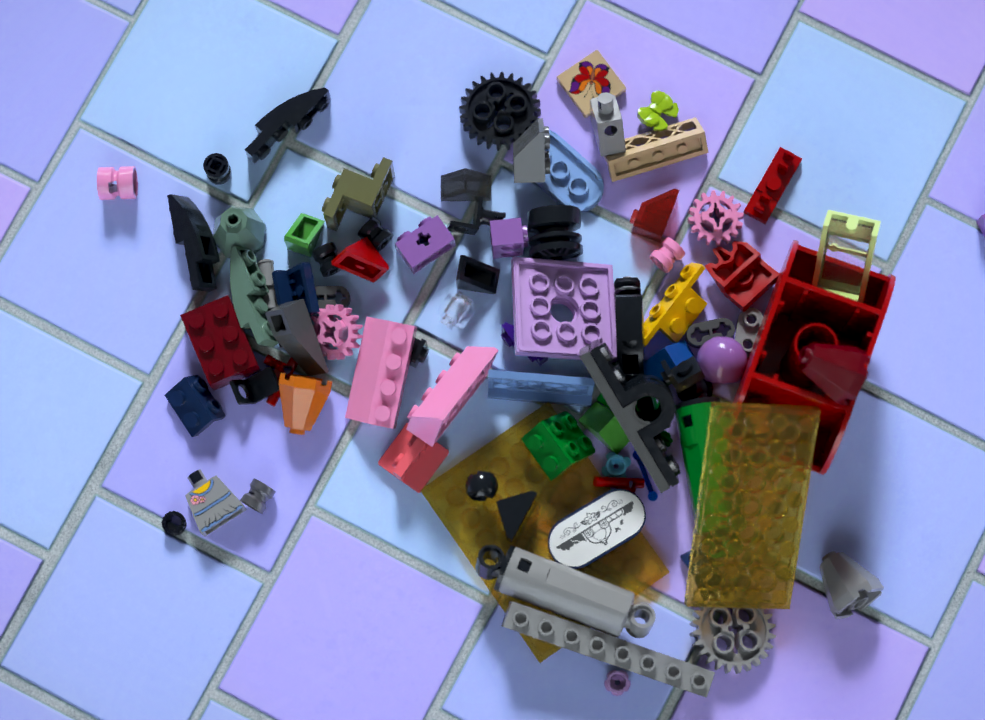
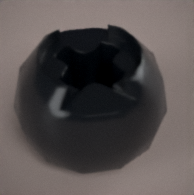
M477 471V474H471L467 477L465 484L466 493L470 499L476 501H486L487 498L493 499L498 491V481L495 475L490 472Z

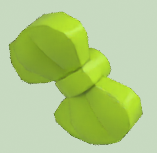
M655 91L650 97L651 104L648 107H640L638 109L637 118L644 125L653 127L654 131H663L668 128V124L660 115L663 113L676 118L679 108L677 103H673L669 95L661 91Z

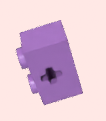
M438 215L433 218H425L418 224L419 228L413 232L406 231L397 238L398 242L395 243L396 250L413 274L456 246L454 237ZM419 240L428 241L429 245L420 244Z

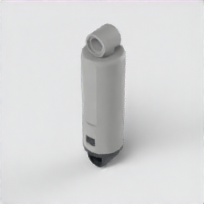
M486 545L478 553L475 566L476 573L486 580L497 578L494 590L614 637H619L623 628H625L632 637L644 638L649 634L655 622L656 614L653 608L644 603L632 605L635 598L634 592L513 545H510L506 555L496 545ZM484 560H492L495 562V565H488ZM635 618H642L646 624L638 623Z

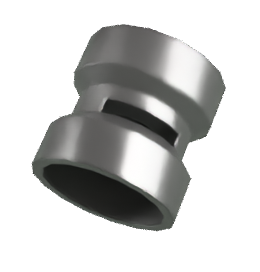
M253 478L250 483L249 493H245L240 501L263 514L266 509V501L272 499L276 491L265 483Z

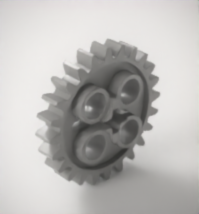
M726 587L723 594L719 589H716L714 597L711 594L706 595V602L700 601L697 604L700 610L692 612V615L697 618V620L689 623L690 626L696 628L695 631L689 634L691 637H697V641L692 646L701 647L698 657L706 654L708 657L705 664L707 665L714 661V670L716 671L723 665L726 674L731 671L732 667L735 673L739 674L742 671V666L748 672L752 670L751 663L756 667L761 664L759 658L766 659L768 657L765 650H771L774 647L768 642V640L776 638V635L769 633V630L776 627V624L768 623V619L773 614L764 613L768 605L759 606V596L753 600L750 599V590L741 595L740 587H737L733 593L730 587ZM728 607H731V609H732L731 615H730V612H729V610H728ZM739 610H743L748 614V622H744L739 618ZM714 612L721 614L723 617L722 624L714 621ZM731 626L732 629H736L737 633L734 634L732 631H729L728 627ZM743 636L751 639L752 648H747L743 645ZM717 638L723 639L726 642V651H722L717 647ZM734 645L736 650L738 651L737 654L733 651Z

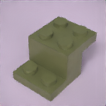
M383 157L380 164H375L371 173L373 180L345 168L341 175L337 174L332 185V189H334L331 198L327 197L322 206L327 228L337 232L347 209L370 219L377 217L395 177L392 160Z

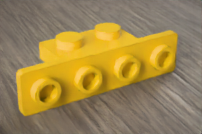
M691 262L683 267L679 278L666 289L665 296L659 304H656L650 310L649 317L644 322V347H646L658 330L671 342H679L706 307L707 303L691 288L705 270L702 264Z

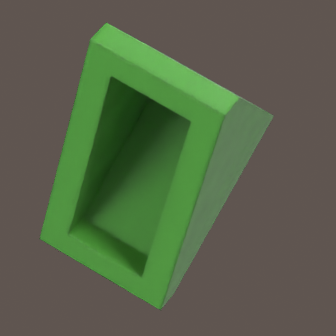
M301 213L284 236L287 249L311 258V253L315 249L325 221Z
M597 402L578 420L616 455L630 442L613 412Z

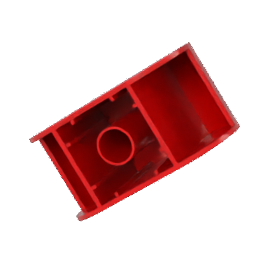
M793 240L778 275L744 374L734 397L723 430L722 439L825 475L839 448L857 397L853 400L845 399L848 402L845 406L834 402L799 368L798 355L802 348L809 346L811 343L855 346L864 350L871 358L890 304L896 276L892 274L885 276L870 271L864 303L852 300L812 285L818 251L798 245L799 241ZM826 255L822 278L861 286L864 268ZM865 363L864 369L866 370L869 365L868 363ZM764 398L770 401V412L768 413V417L771 419L770 430L763 433H750L745 430L744 419L746 414L743 411V402L745 400Z

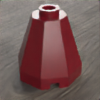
M811 343L809 346L802 348L798 355L799 368L834 402L843 406L848 404L845 399L853 400L857 397L868 377V370L864 369L865 363L870 364L871 358L864 350L855 346Z

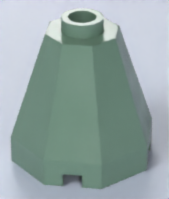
M231 206L215 218L213 237L216 246L226 258H230L231 248L234 246L251 249L254 254L264 247L266 225L253 208Z

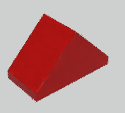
M368 237L347 246L331 261V265L373 283L389 270V265Z

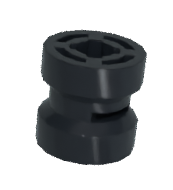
M212 153L205 158L203 169L209 181L217 185L226 183L232 174L226 157L219 153Z
M376 217L369 219L358 232V236L361 239L368 237L378 252L394 236L389 229L381 227V222Z
M334 242L326 243L311 253L315 262H319V270L323 277H329L342 270L331 265V261L337 256L338 251Z

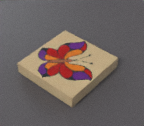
M598 49L556 77L558 83L585 119L590 116V100L592 98H597L601 93L605 92L613 94L617 98L627 89Z

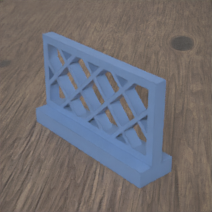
M500 370L488 371V399L591 407L594 380L592 378Z

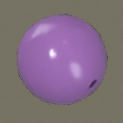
M716 336L704 342L698 350L696 358L706 377L704 379L714 383L738 382L742 378L748 362L747 354L742 345L735 339L726 336Z

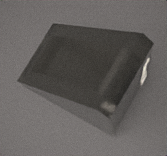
M467 168L441 175V201H476L479 196H483V201H491V175Z

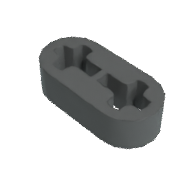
M315 286L317 298H324V300H318L319 309H326L328 304L335 306L336 301L328 300V298H335L337 293H341L342 297H346V299L341 300L344 308H348L350 305V294L343 286Z
M727 318L695 323L688 328L686 341L693 348H701L704 342L713 337L722 336V333H712V331H717L720 325L723 324L724 328H729L726 337L731 338L734 335L735 326ZM695 330H698L700 334L708 332V335L702 337L701 342H697L696 338H691Z

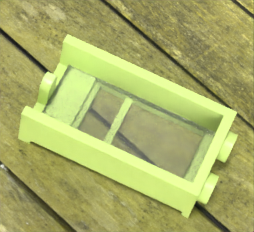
M828 210L822 228L812 285L864 303L881 221Z

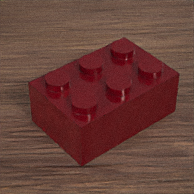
M229 295L180 315L207 381L213 391L229 385L231 380L243 379L261 371L244 329L240 327Z

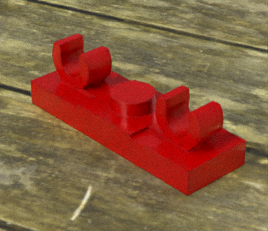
M780 147L743 213L766 225L800 165L802 158Z

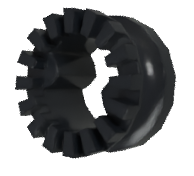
M169 511L162 518L161 522L165 532L173 536L182 534L187 526L186 518L178 511ZM174 516L179 517L181 525H178L176 530H170L167 525L168 522H171Z

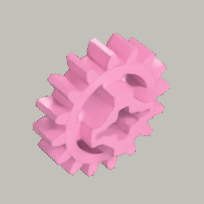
M712 190L710 197L702 193L701 201L698 199L693 201L694 207H690L688 212L692 216L688 218L687 222L688 224H694L690 232L699 233L698 241L704 237L706 245L709 246L711 241H715L718 247L721 240H724L727 244L730 243V235L735 238L738 236L736 229H741L743 223L738 220L743 219L744 213L737 212L741 204L732 203L734 200L733 195L727 199L725 198V191H722L720 196H716L715 190ZM709 204L708 210L699 214L700 210ZM713 211L715 212L716 217L720 219L718 226L715 222V219L711 218ZM732 223L728 230L722 232L724 225Z
M328 304L326 309H319V316H312L311 319L315 322L313 327L323 356H327V360H343L345 355L352 356L353 351L351 348H359L360 345L356 340L363 338V335L358 333V330L363 325L356 324L359 316L351 315L352 308H344L342 304H336L335 306ZM333 315H338L343 319L338 320V318H334ZM332 344L333 347H337L338 349H333L328 345Z

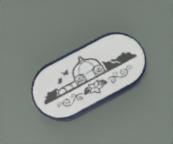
M613 489L602 494L562 518L552 527L548 536V550L555 562L573 569H582L632 540L641 532L646 520L644 504L636 494L626 489Z

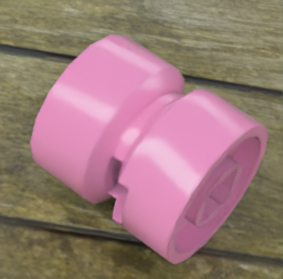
M121 166L118 170H115L114 167H99L97 170L99 199L115 200L117 196H120L122 200L137 199L138 177L136 167Z

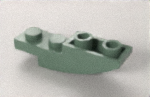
M234 246L231 248L230 288L238 322L241 328L252 330L258 345L274 347L279 342L273 337L265 314L268 311V306L262 299L269 293L266 279L260 272L256 262V255L251 249Z

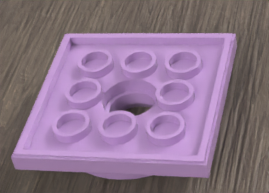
M525 257L512 258L515 355L581 360L580 349L598 339L601 344L606 343L612 352L613 360L611 362L617 361L613 265ZM562 304L568 307L573 315L572 321H557L551 315V306Z

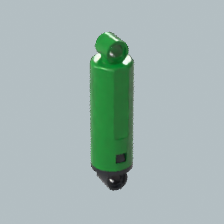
M702 379L679 393L676 391L678 398L683 401L675 405L676 422L696 532L699 535H706L704 548L709 556L733 557L737 555L741 547V540L733 530L742 527V517L728 441L722 439L725 424L720 398L711 397L713 393L712 384Z

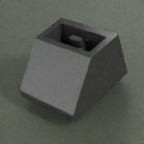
M538 118L513 143L514 183L545 182V174H550L549 151H545V149H550L549 126H544L543 118Z

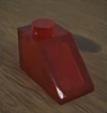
M672 189L642 202L639 210L634 209L629 222L633 224L631 233L660 243L678 198L679 190Z

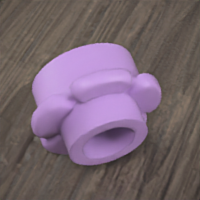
M611 670L607 674L604 685L607 691H611L612 695L621 696L623 692H627L630 689L631 682L628 680L629 675L625 671ZM616 680L620 681L619 685L615 684Z

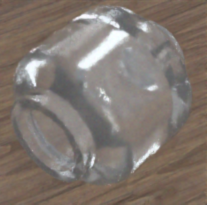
M459 290L457 293L449 292L438 307V314L442 317L440 322L451 330L454 326L460 329L464 328L475 314L476 309L473 306L475 301Z

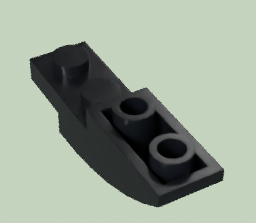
M324 87L299 94L267 113L255 124L259 135L245 149L247 157L255 164L259 159L263 160L268 156L271 146L276 141L280 142L286 137L289 128L296 134L301 129L303 131L311 125L312 118L329 106V100L331 99L329 90Z
M174 194L167 195L176 244L184 245L192 290L206 292L216 290L213 264L220 262L207 221L189 197Z
M616 295L617 365L624 372L627 382L642 373L646 375L642 295Z

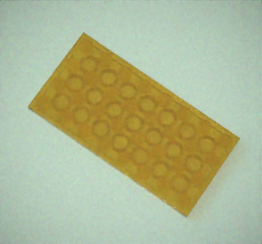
M711 402L684 598L686 607L790 609L821 411L818 406Z

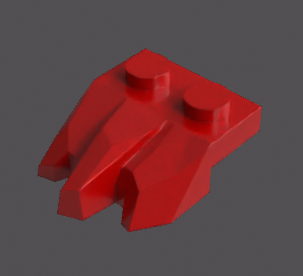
M733 241V250L731 252L721 246L713 248L712 251L719 262L717 264L708 263L704 266L725 297L745 312L776 283L779 273L762 260L761 254L750 244Z

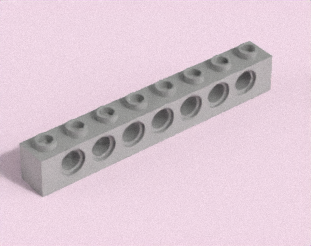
M509 601L501 625L510 630L706 698L715 675L714 671L513 601Z

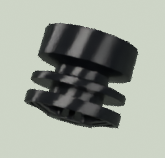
M548 205L534 208L527 212L528 231L537 234L528 240L529 245L532 246L529 249L530 258L567 260L583 254V245L580 244L582 235L574 232L581 228V214L578 207L571 205Z

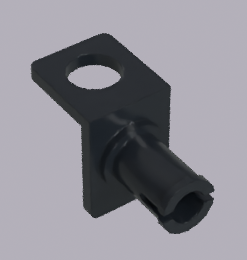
M479 196L475 202L473 224L450 221L447 229L452 232L475 235L481 224L490 226V221L502 220L506 217V213L485 210L482 207L483 196Z

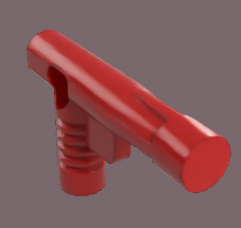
M269 354L264 360V364L274 368L278 382L280 373H285V367L292 368L290 373L286 374V378L290 379V375L294 373L298 366L292 357H290L287 364L282 361L280 362V360ZM280 391L269 396L266 403L275 407L280 398Z
M601 476L593 478L594 487L626 489L636 494V488H644L645 486L644 478ZM629 481H633V484H632L631 487H630V485H629Z

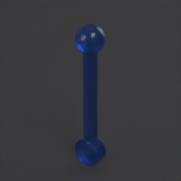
M634 451L632 457L634 460H637L649 492L648 499L656 501L658 494L653 491L645 466L637 452Z

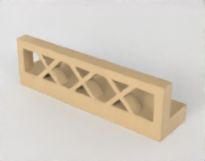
M695 117L668 125V128L663 131L652 130L626 138V152L603 157L607 162L610 179L612 182L709 152L705 131ZM693 127H694L693 130L684 131V130H687V129H690V128H693Z

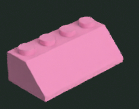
M366 316L345 418L396 429L417 332L416 326Z
M467 346L461 354L457 352L449 363L451 366L449 370L443 369L435 381L437 385L433 389L429 387L421 398L423 401L421 405H414L407 415V418L410 420L406 430L433 447L487 378L488 371L492 367L498 349L495 347Z

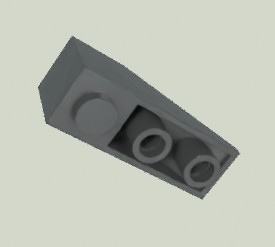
M304 299L286 302L265 312L273 337L308 376L329 372Z

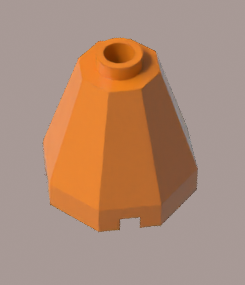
M280 373L279 390L284 426L290 428L289 433L305 435V431H311L331 392L332 381L327 380V384L324 385L322 384L323 379L291 374L289 379L286 378V373Z

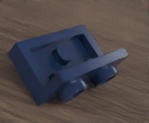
M302 262L287 271L275 270L272 272L278 306L286 302L304 299L309 316L320 312L314 277L309 262Z
M199 375L184 377L164 395L191 437L198 436L214 421L222 420L226 416L222 411L221 404L213 397L207 383Z

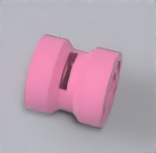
M667 237L662 242V248L654 250L649 257L660 270L668 273L673 268L675 261H680L685 256V251L676 241Z

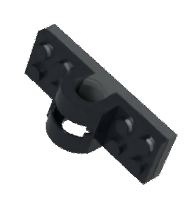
M596 339L590 345L588 344L580 349V359L659 491L663 493L670 489V485L673 487L680 483L678 475L681 473L672 454L667 456L666 443L660 435L661 432L671 427L675 415V403L671 389L661 378L654 375H643V373L627 382L619 365L614 367L612 364L613 354L607 344H601ZM652 396L660 403L658 408L648 415L638 411L635 407L638 399Z

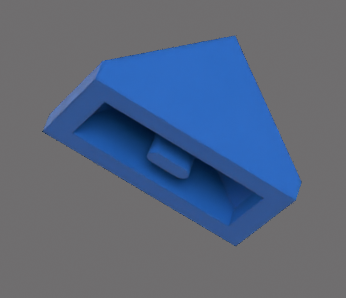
M683 340L668 345L646 360V375H654L664 381L661 376V372L664 371L661 361L666 360L672 369L682 361L693 357L694 355L686 341Z

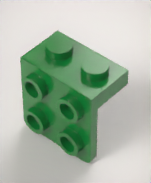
M567 411L540 421L521 438L550 481L559 477L573 464L595 453L592 441L582 432L577 425L576 419Z

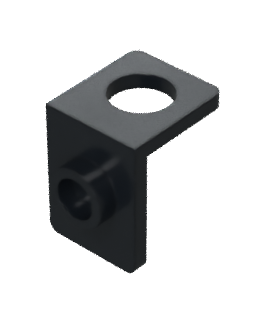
M267 367L248 379H237L229 382L239 405L256 404L280 391L279 382L272 367ZM239 386L245 391L246 398L240 394Z

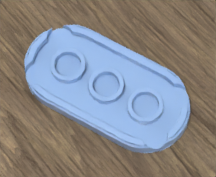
M549 130L550 149H545V151H549L550 174H545V182H538L536 184L559 205L578 207L580 213L590 211L598 205L603 196L604 185L600 172L557 133Z

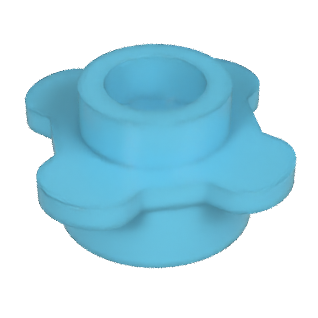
M609 452L606 455V465L601 469L602 474L605 477H626L625 472L627 467L631 465V460L628 457H622L614 452ZM615 464H617V465L619 466L618 469H615V468H614V465H615Z

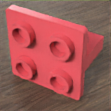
M406 423L380 458L378 464L414 491L421 493L448 456L449 450L438 442L431 447L406 430L408 423Z

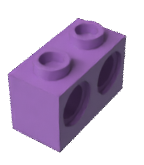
M521 218L490 221L493 259L523 256L524 248L528 247L527 225L522 226Z

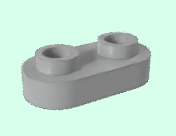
M748 308L745 312L741 311L737 319L735 340L742 345L747 354V360L752 348L746 349L743 346V342L749 341L753 347L763 319L762 313L756 308ZM752 316L755 318L756 322L754 324H750L747 322L746 318Z

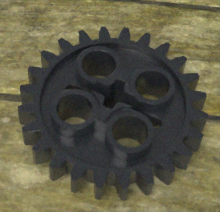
M491 72L489 80H486L484 76H480V84L472 81L473 90L465 89L467 97H461L462 105L459 106V113L462 114L460 115V123H464V132L470 131V140L477 137V145H481L485 141L488 150L492 144H496V149L499 151L501 145L505 144L507 150H510V143L515 142L541 116V109L538 108L540 107V99H536V90L530 91L531 83L523 85V77L515 81L513 73L508 78H504V73L501 72L499 78H495V75ZM494 93L501 94L498 98H494L491 95ZM515 105H520L523 108L520 110H515L512 107ZM481 112H485L488 114L485 117L477 116ZM502 124L510 126L507 129L498 128Z

